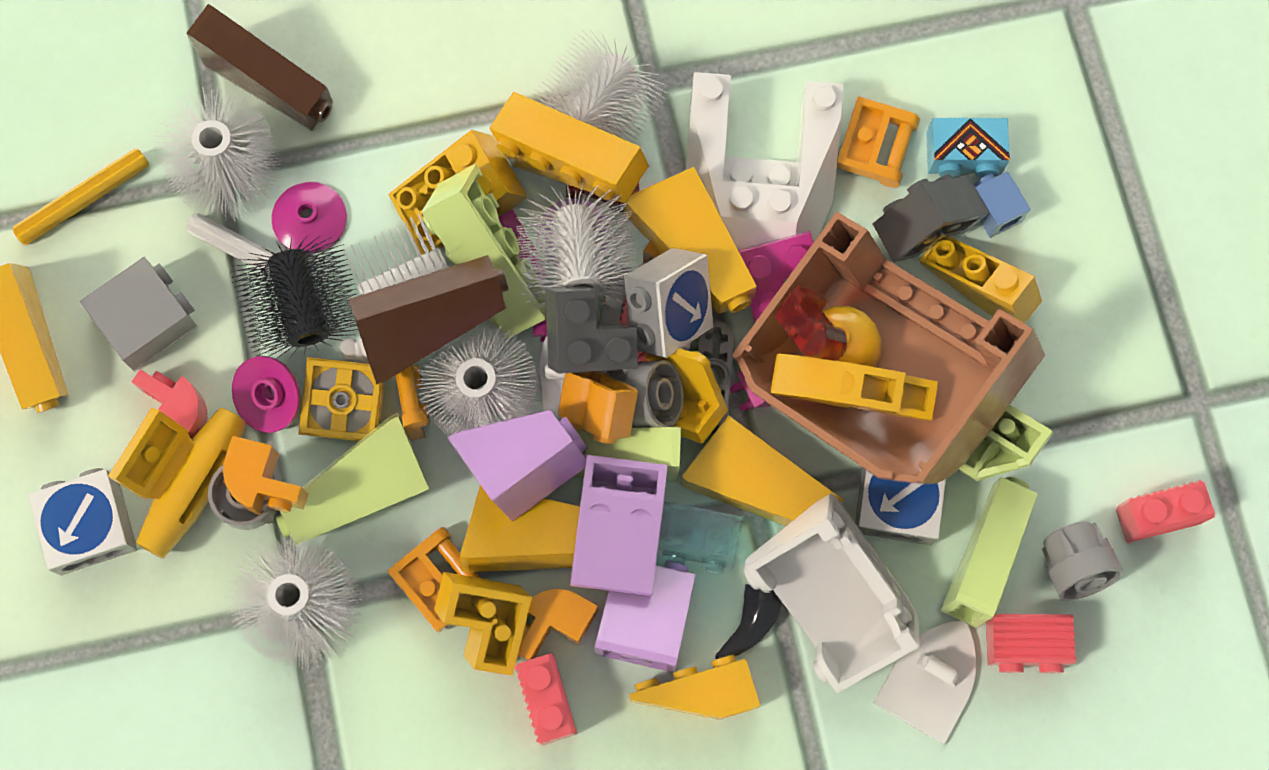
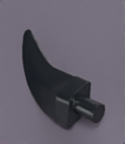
M745 584L740 625L715 655L716 659L730 655L737 656L747 651L769 632L777 620L781 604H783L773 590L766 593L760 588L755 590L750 584Z

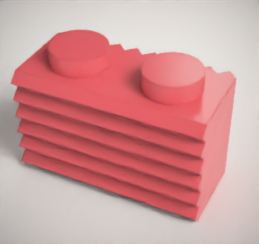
M1201 480L1190 482L1187 485L1175 486L1172 489L1169 487L1166 490L1161 489L1158 492L1146 493L1143 496L1138 495L1135 498L1131 497L1116 508L1127 543L1200 525L1215 517L1205 482Z
M995 614L993 618L986 621L987 664L989 666H999V673H1023V666H1039V673L1043 674L1064 673V666L1076 663L1073 615Z
M553 653L518 663L515 670L518 673L517 678L521 681L519 685L523 689L524 702L528 704L526 709L530 712L529 718L533 720L531 723L535 728L533 733L538 736L536 742L546 745L577 735Z

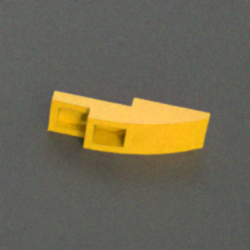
M777 354L770 394L844 408L853 407L921 421H932L938 381L908 376L904 372L871 366Z

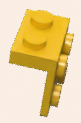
M680 348L667 358L645 353L648 361L666 360L671 362L676 368L683 384L684 402L681 415L672 427H681V437L702 444L728 411L721 394V388L718 386L710 367L709 360L697 351L690 352Z

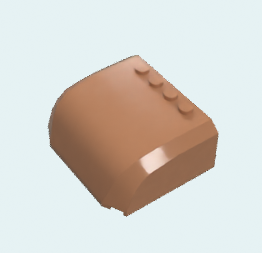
M837 211L732 354L745 377L744 379L750 391L877 478L919 484L939 483L949 478L966 462L1045 357V353L1033 328L1001 309L996 311L990 321L986 320L885 259L869 231ZM833 306L854 307L870 317L876 324L880 334L882 351L876 368L904 372L908 376L938 381L932 421H921L853 407L844 408L770 394L776 355L787 354L805 357L803 351L804 334L812 317L819 314L822 310Z

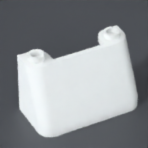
M830 493L815 502L747 557L744 574L749 584L755 590L760 588L766 593L772 590L776 593L815 646L816 661L813 662V668L817 676L823 683L829 682L836 693L843 691L920 647L919 618L916 609L841 502L833 494Z

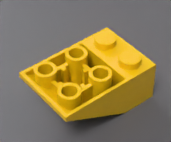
M470 130L388 194L402 221L407 225L421 255L426 253L416 234L411 218L417 226L428 251H432L418 214L423 220L422 210L439 183L473 164H477L483 175L477 178V181L485 196L493 193L500 206L496 208L498 217L512 210L528 198L505 155L497 148V141L493 135ZM428 230L435 247L439 249L445 247L438 236L433 235Z

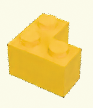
M443 572L434 611L445 624L470 628L463 655L474 670L513 676L532 597L520 585Z

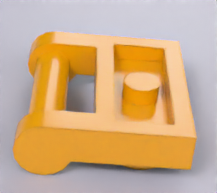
M858 96L837 159L836 168L877 180L887 187H899L903 177L900 171L912 132L918 129L920 117L912 112ZM888 123H891L898 127V131L887 166L877 164L876 161Z
M419 365L410 366L396 375L403 414L401 416L403 428L410 441L426 438L424 426L430 425L429 413L426 412L428 410L424 407H427L426 403H419L417 389L423 388V385H419L423 384L420 383L423 380H417L422 379V375L419 374L421 373Z
M445 527L436 530L387 570L438 634L449 625L443 623L434 611L443 575L427 556L438 550L457 574L481 578L477 572L461 571L460 552L449 540L451 535Z

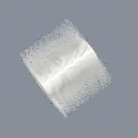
M585 33L599 51L590 43L588 45L591 48L593 47L594 51L585 46L583 42L578 41L588 50L587 52L579 48L585 54L584 56L574 48L572 49L581 57L580 59L574 54L572 55L568 50L563 49L579 63L569 59L576 66L574 67L559 57L572 70L561 65L569 73L567 74L559 70L566 78L552 71L563 82L552 77L560 86L549 81L557 90L545 84L553 93L543 89L550 97L542 93L540 94L545 99L547 98L548 102L546 103L557 111L603 131L605 130L608 133L612 132L617 136L620 135L633 142L623 134V132H626L633 136L624 128L626 127L640 135L627 124L629 123L637 127L630 120L634 118L633 115L649 123L634 110L644 114L637 107L640 106L652 115L654 114L647 110L648 108L642 106L640 102L650 106L654 111L656 110L641 98L643 97L651 101L644 93L654 98L656 97L646 89L655 91L643 83H647L661 91L663 90L656 87L658 85L654 86V84L640 78L649 79L644 76L651 75L637 74V72L648 73L635 69L636 67L646 65L633 66L630 61L634 58L627 61V58H623L624 54L623 56L618 55L616 44L615 53H612L605 38L604 40L610 52L608 53L606 46L604 52L595 43L594 39L592 40Z
M217 94L214 115L213 98L212 107L210 108V102L208 107L207 96L205 100L204 95L206 112L199 99L205 121H203L190 95L202 122H199L189 107V113L186 110L185 112L193 119L192 123L183 116L181 117L186 122L175 114L173 116L185 123L190 129L179 121L177 123L184 128L175 124L173 125L176 127H168L184 131L188 135L179 131L177 132L180 134L171 132V134L158 137H169L175 141L156 142L172 144L157 145L168 146L163 148L174 147L165 150H177L166 151L170 153L164 154L166 157L159 158L165 159L162 160L164 162H170L164 165H169L167 170L172 175L177 174L172 176L173 178L169 181H173L171 183L175 184L173 187L179 185L176 189L182 186L176 192L182 191L179 195L186 192L184 194L186 195L190 192L185 198L189 197L193 192L194 195H191L185 202L187 203L193 198L188 204L192 203L195 198L198 201L201 195L200 199L202 198V202L199 206L201 207L204 201V203L206 202V209L212 195L211 207L215 200L213 212L215 211L216 201L219 209L220 193L222 191V205L220 203V209L222 214L223 199L225 197V218L227 204L228 209L230 205V210L232 206V216V200L237 212H239L232 190L234 188L247 214L235 187L237 186L251 207L252 205L246 195V188L250 189L253 193L255 192L251 188L259 194L261 192L252 187L247 181L250 183L253 181L259 185L264 183L274 186L258 178L262 177L271 180L265 176L277 173H267L263 170L275 167L265 166L281 165L269 164L275 163L274 161H262L279 159L266 158L277 156L270 155L276 153L271 151L277 148L267 149L270 148L268 142L273 140L268 138L273 135L267 136L264 134L270 130L263 127L266 123L260 126L255 125L258 122L256 117L253 118L256 114L249 118L254 111L242 123L238 124L237 121L238 119L239 121L241 120L242 116L240 113L244 108L242 110L239 108L240 112L236 117V108H232L233 102L226 116L230 95L224 109L225 98L223 100L220 116V101L218 108ZM216 103H217V114H218L217 120H216ZM225 108H226L225 115L223 116V122H222V115H223L224 110H225ZM242 142H247L244 147H238ZM193 164H199L196 168H190Z
M581 188L577 204L575 191V204L571 202L570 193L568 198L570 205H566L565 201L563 203L561 199L560 201L564 205L562 208H559L556 203H552L558 211L547 207L542 208L547 213L532 210L524 211L551 215L553 217L548 218L534 214L537 215L534 216L535 218L524 219H539L542 222L528 221L537 222V224L526 223L523 226H530V228H519L534 229V231H517L528 232L519 234L522 237H529L526 239L531 240L525 241L528 244H518L526 246L522 247L521 249L523 250L520 251L527 250L530 252L523 253H531L530 255H519L530 256L519 259H529L525 260L528 263L524 264H529L528 266L532 267L530 268L532 270L540 269L535 272H524L528 274L541 273L523 277L538 276L537 278L527 279L540 280L537 282H527L532 284L541 283L528 287H541L532 289L542 290L534 293L545 292L544 288L586 286L595 289L596 298L604 304L606 303L598 295L611 297L601 294V291L612 297L614 296L610 293L626 295L603 289L618 290L615 288H625L615 285L624 284L618 283L624 282V280L615 278L624 279L622 275L628 273L619 272L633 270L626 267H633L627 266L633 264L628 262L636 261L628 260L635 258L628 257L632 255L621 256L626 255L625 251L636 250L627 249L632 247L628 245L634 243L616 246L628 243L622 241L628 239L622 238L631 237L626 234L633 233H630L631 230L624 231V229L627 230L629 228H620L624 226L619 225L625 224L623 221L631 220H612V218L621 217H615L616 214H621L619 211L608 214L610 212L602 214L606 210L615 208H608L609 204L606 205L605 209L601 208L594 213L592 212L612 200L594 208L604 197L603 195L587 207L585 205L591 197L589 194L584 205L583 203L580 205ZM615 231H624L621 233H613ZM606 275H611V276H615V277H610V278H609V277H604V276H606ZM609 279L619 280V281H617V282H610Z
M419 214V220L432 251H428L417 226L411 218L413 227L426 254H420L407 225L403 221L418 256L417 258L413 259L397 225L396 228L411 259L410 261L405 262L390 229L389 232L404 264L398 266L382 231L381 234L396 265L395 268L390 269L376 238L375 241L389 269L388 271L382 272L372 251L382 273L375 276L363 251L374 277L368 280L358 260L366 278V281L360 283L347 256L359 282L356 286L360 295L448 268L441 251L435 247Z
M479 324L477 341L476 331L474 337L475 328H473V333L471 329L472 339L469 332H466L468 346L463 336H460L468 360L458 343L457 345L465 361L451 343L448 344L457 358L443 346L446 352L444 353V360L441 362L436 359L433 360L434 364L438 366L437 368L427 366L438 371L431 369L425 372L434 375L424 374L435 378L417 379L439 381L420 382L435 385L422 386L425 388H435L425 389L431 390L423 391L425 393L440 391L435 394H428L429 396L424 395L426 399H429V401L425 400L426 402H432V404L428 403L429 405H427L430 410L427 409L431 413L429 415L434 416L432 418L436 419L443 412L448 411L445 415L436 419L440 421L436 426L441 425L443 422L445 423L449 417L454 415L450 421L443 426L441 425L439 429L442 427L443 430L450 431L449 428L451 427L455 433L459 432L460 428L461 431L463 429L465 431V428L466 430L468 428H476V423L477 427L484 426V424L496 423L494 414L500 422L496 412L503 421H506V418L508 420L514 419L517 414L519 415L518 417H522L524 414L531 415L528 413L530 412L527 410L528 408L524 406L532 409L534 407L523 403H536L530 401L536 399L526 396L536 397L532 395H542L531 393L541 392L537 391L541 390L540 388H535L539 386H527L538 385L533 382L540 383L529 381L538 380L534 379V377L538 378L536 376L539 375H535L534 373L536 372H531V370L535 371L536 366L530 363L531 356H524L528 354L526 351L523 352V355H520L519 353H522L520 350L507 360L511 354L522 347L520 345L518 348H515V345L521 340L517 343L515 342L508 349L510 344L508 343L507 345L509 339L507 338L505 341L503 338L499 343L500 335L497 339L494 334L491 343V333L490 339L488 335V340L486 341L487 332L485 334L484 328L481 344V338L479 341ZM524 356L519 362L514 363L517 359ZM527 360L522 365L515 367L518 363ZM528 364L523 369L517 370L519 367ZM531 368L523 373H519L521 370ZM531 373L523 377H518L522 374ZM524 377H531V378L526 379V380H519V379L524 378ZM514 389H525V391H518ZM444 394V395H441V396H439V397H432V399H431V398H428V397H431V396H433V395ZM444 397V398H442V399H440V400L431 401V400H434V399H437V398ZM443 401L439 405L431 406L437 402ZM443 404H445V405H444L443 407H441L440 409H443V408L447 407L444 411H442V412H440V413H437V414H435V413L438 412L440 409H437V410H435V411H432V410L435 409L436 407H438V406H440V405H443ZM451 413L445 420L442 421V419L447 414ZM454 418H456V420L449 426V424L451 423V421H452Z
M290 534V552L289 546L287 550L289 562L286 554V545L284 547L285 555L284 551L283 556L282 553L280 555L278 547L276 552L272 550L274 557L270 553L266 555L269 563L257 553L274 578L253 560L273 582L245 563L263 580L239 568L254 582L247 580L243 582L246 584H237L245 585L241 587L252 590L234 591L243 592L244 594L238 595L247 596L228 597L251 598L231 600L255 601L234 602L244 604L232 605L247 606L235 608L238 610L250 609L238 611L241 612L238 614L244 616L237 618H247L244 621L240 620L242 622L237 623L238 625L258 617L240 626L241 628L248 627L243 629L244 631L241 632L243 634L251 627L257 625L253 630L246 632L247 634L244 635L243 640L254 630L260 628L255 634L248 637L249 639L246 643L257 633L261 632L258 637L251 640L253 643L250 647L264 634L262 639L256 643L257 645L254 647V650L267 637L266 641L257 650L259 653L264 644L271 638L269 644L261 652L265 655L269 645L274 641L266 654L269 657L268 654L272 653L273 647L278 641L272 655L278 661L280 654L281 661L282 658L284 661L283 654L285 656L286 651L285 661L286 658L288 660L289 655L291 664L293 652L294 661L296 655V665L298 647L299 667L301 648L303 670V650L304 659L306 658L304 644L307 652V661L309 660L307 646L309 654L311 651L313 657L314 653L315 659L318 651L320 653L321 650L323 652L326 649L325 645L336 653L317 625L336 644L338 643L319 623L347 642L329 625L353 637L342 625L347 626L350 624L348 622L354 621L347 620L350 618L342 616L353 614L351 612H357L349 611L348 609L357 610L364 608H344L361 605H341L353 604L346 602L358 600H344L356 598L353 597L356 595L350 594L354 592L348 591L351 588H355H345L352 586L350 584H353V581H350L352 580L351 578H347L350 575L347 572L349 570L338 560L339 558L334 559L332 564L325 569L328 563L336 556L334 554L322 568L325 560L333 552L331 551L330 554H326L324 561L319 564L327 552L324 550L321 556L320 552L322 549L320 548L311 565L315 554L313 552L312 555L311 552L313 551V546L311 545L310 552L308 549L306 559V546L303 557L304 545L302 543L300 554L299 544L297 550L296 543L295 559L294 538L292 557ZM317 545V547L315 546V548H314V551H315V552L317 551V549H318V547H319L318 545ZM319 554H320L319 560H318V562L315 564L316 559H317V557H318ZM339 561V563L334 567V569L338 568L341 565L343 566L337 572L341 571L344 568L346 569L342 571L337 577L332 578L337 572L330 575L334 569L330 571L329 569L332 565ZM346 574L344 577H342V578L339 579L338 581H335L339 576H342V575ZM346 580V581H344V582H342V583H340V584H338V585H335V584L338 583L339 581ZM348 583L347 585H345V586H343V587H341V588L334 589V588L338 587L339 585H343V584ZM254 621H257L255 624H252V626L248 625ZM282 641L280 650L278 651L277 655L275 656L276 651H277V648H278L280 642ZM285 644L283 653H282V655H281L282 647H283V645Z

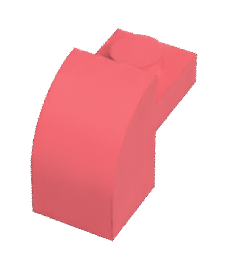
M140 369L132 380V383L142 392L161 403L158 410L189 430L188 434L191 439L207 422V407L202 395L184 377L181 376L177 383H175L158 371H155L153 376Z

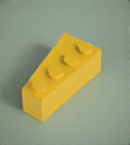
M514 91L489 127L498 142L496 144L497 148L505 154L511 166L580 189L582 188L589 192L594 191V194L598 197L604 195L602 199L607 201L618 197L616 201L625 204L649 167L640 146Z

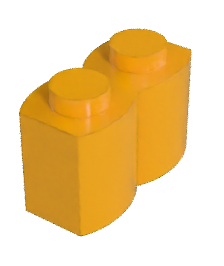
M601 371L564 373L558 415L561 418L566 417L574 429L586 430L592 433L594 440L613 444L619 438H630L638 390L627 383L612 379Z

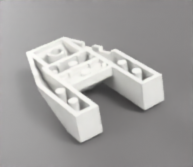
M694 72L686 170L694 167L737 250L739 251L805 231L811 232L814 243L820 235L833 204L842 118L843 84L806 81L801 99L797 162L725 156L731 75Z

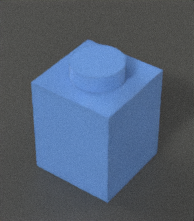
M1008 171L997 177L993 173L986 175L974 184L989 211V214L980 222L990 238L1022 223L1031 210Z

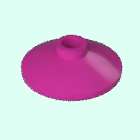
M304 182L290 187L279 196L272 210L271 223L276 237L288 249L290 248V243L291 249H296L303 241L300 249L311 243L304 251L311 248L314 244L317 246L309 251L325 246L319 250L321 251L332 247L335 244L332 242L340 239L346 227L347 212L341 197L332 188L317 182ZM310 208L313 210V214L308 218L300 216L304 209Z
M270 356L250 358L238 367L232 381L234 406L240 417L250 427L261 432L272 433L288 427L296 418L300 407L299 386L290 369L278 359Z

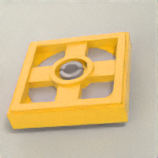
M307 357L298 435L360 441L380 425L385 382L376 385L370 364Z

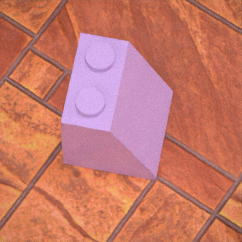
M551 410L456 432L448 437L488 496L511 521L517 519L586 466V458L582 453L588 447L568 419L564 417L558 421Z
M665 562V567L655 566L652 596L608 591L595 644L596 655L674 673L696 574L688 573L689 567L685 565Z

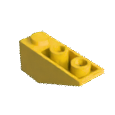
M950 236L939 239L928 248L919 260L920 264L991 316H994L996 311L1001 309L1025 324L1042 302L1035 276Z
M735 655L712 661L713 669L698 673L696 666L674 672L675 680L659 684L658 678L637 683L634 685L636 692L629 694L631 703L716 720L725 719L760 707L746 659L736 661Z

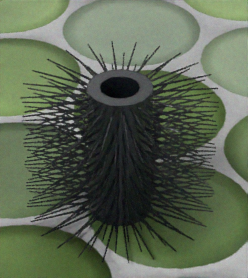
M290 243L289 250H287V247L285 251H282L280 248L281 252L276 254L271 252L273 254L271 257L254 254L269 258L268 260L239 259L267 261L235 265H256V267L236 271H262L251 274L246 272L231 277L254 276L238 280L249 282L236 286H249L237 292L251 291L238 297L252 296L239 302L253 301L247 305L262 306L258 307L261 308L258 310L250 308L242 311H256L242 317L257 316L245 321V323L258 321L254 325L247 326L257 328L246 333L258 332L252 336L269 338L264 341L255 339L251 341L253 343L256 341L263 344L276 340L273 343L264 344L266 346L257 351L273 347L267 351L269 352L283 346L285 347L275 353L289 346L292 347L287 351L293 347L295 349L296 347L297 349L305 347L306 351L307 346L314 345L316 347L315 344L319 342L330 345L323 341L325 339L339 340L327 338L328 336H349L332 335V333L354 331L341 330L354 327L348 325L351 323L339 325L349 321L355 322V320H351L354 319V316H351L353 312H350L352 310H349L351 308L346 307L350 306L347 305L349 303L346 302H349V300L346 299L352 296L344 294L356 289L340 291L354 285H341L353 279L340 280L352 274L328 276L351 270L335 271L349 265L334 266L345 260L329 262L344 256H331L334 254L333 252L325 253L339 246L319 251L325 247L322 246L309 251L317 246L313 245L304 251L311 243L303 249H300V245L296 249H291ZM346 297V298H343V299H340V300H337V301L334 300V299H337V298ZM341 326H349V327H344V328L335 329V328H338V327H341ZM281 342L280 344H276V345L267 347V346H269V345H271V344Z

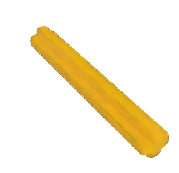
M134 148L13 226L14 235L23 245H28L149 166L147 159L138 148Z

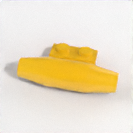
M219 408L191 439L188 434L189 430L160 410L150 409L108 475L109 478L135 495L144 499H153L136 540L138 546L164 559L193 526L208 503L209 483L215 472L224 465L232 436L241 438L247 423L242 418L229 410Z

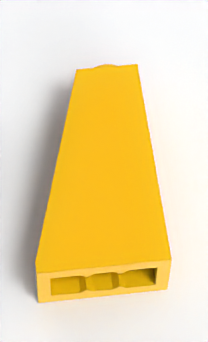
M694 167L630 195L626 201L628 204L624 205V212H628L625 213L626 217H628V220H631L630 222H633L632 224L661 254L671 248L708 256L711 305L718 314L728 310L731 313H736L752 303L751 299L755 296L757 286Z
M7 263L0 266V354L21 409L35 408L38 414L60 406L58 399L68 396V391L31 271L28 266Z
M729 415L681 476L680 484L688 490L787 526L815 502L830 493L841 503L843 501L842 498Z
M480 484L460 553L461 571L491 572L572 568L580 506L544 498L517 519L511 521L491 500Z

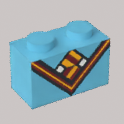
M932 118L926 132L928 174H939L940 177L950 174L952 178L958 177L961 174H976L977 177L983 178L992 173L995 177L1003 173L1010 161L1008 118Z

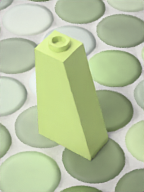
M396 413L388 417L302 487L308 493L304 510L292 507L290 513L280 511L281 515L276 516L283 536L288 538L291 534L296 546V543L297 545L299 544V539L300 543H303L305 538L306 541L429 490L428 482L409 437L403 428L399 414Z
M681 427L631 428L630 438H619L613 444L598 442L593 439L592 433L586 430L575 429L588 447L582 453L585 458H587V455L665 464L668 465L666 482H677L680 467ZM585 468L572 478H584Z
M1000 477L992 485L940 612L975 628L994 617L1038 493L1028 489L1029 485L1026 482L1015 477H1007L1006 479Z

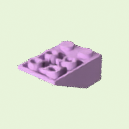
M587 455L570 586L652 596L668 465Z

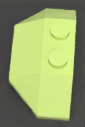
M1009 405L980 445L958 470L975 481L1028 467L1053 435V431Z

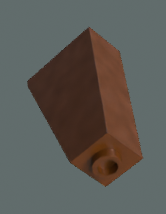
M210 4L205 7L186 32L204 66L313 131L318 122H324L329 116L333 100L327 86Z
M486 255L348 299L376 385L387 381L506 309L503 292L509 291L502 268L495 269L489 256Z

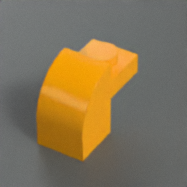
M232 436L223 466V477L230 494L245 508L258 515H261L265 500H268L266 506L275 510L290 513L292 507L304 510L308 493L302 487L272 479L279 453L273 446Z
M550 589L538 593L531 599L528 616L534 619L532 625L525 624L518 657L525 661L534 659L551 630L579 645L599 611L598 606L569 590Z

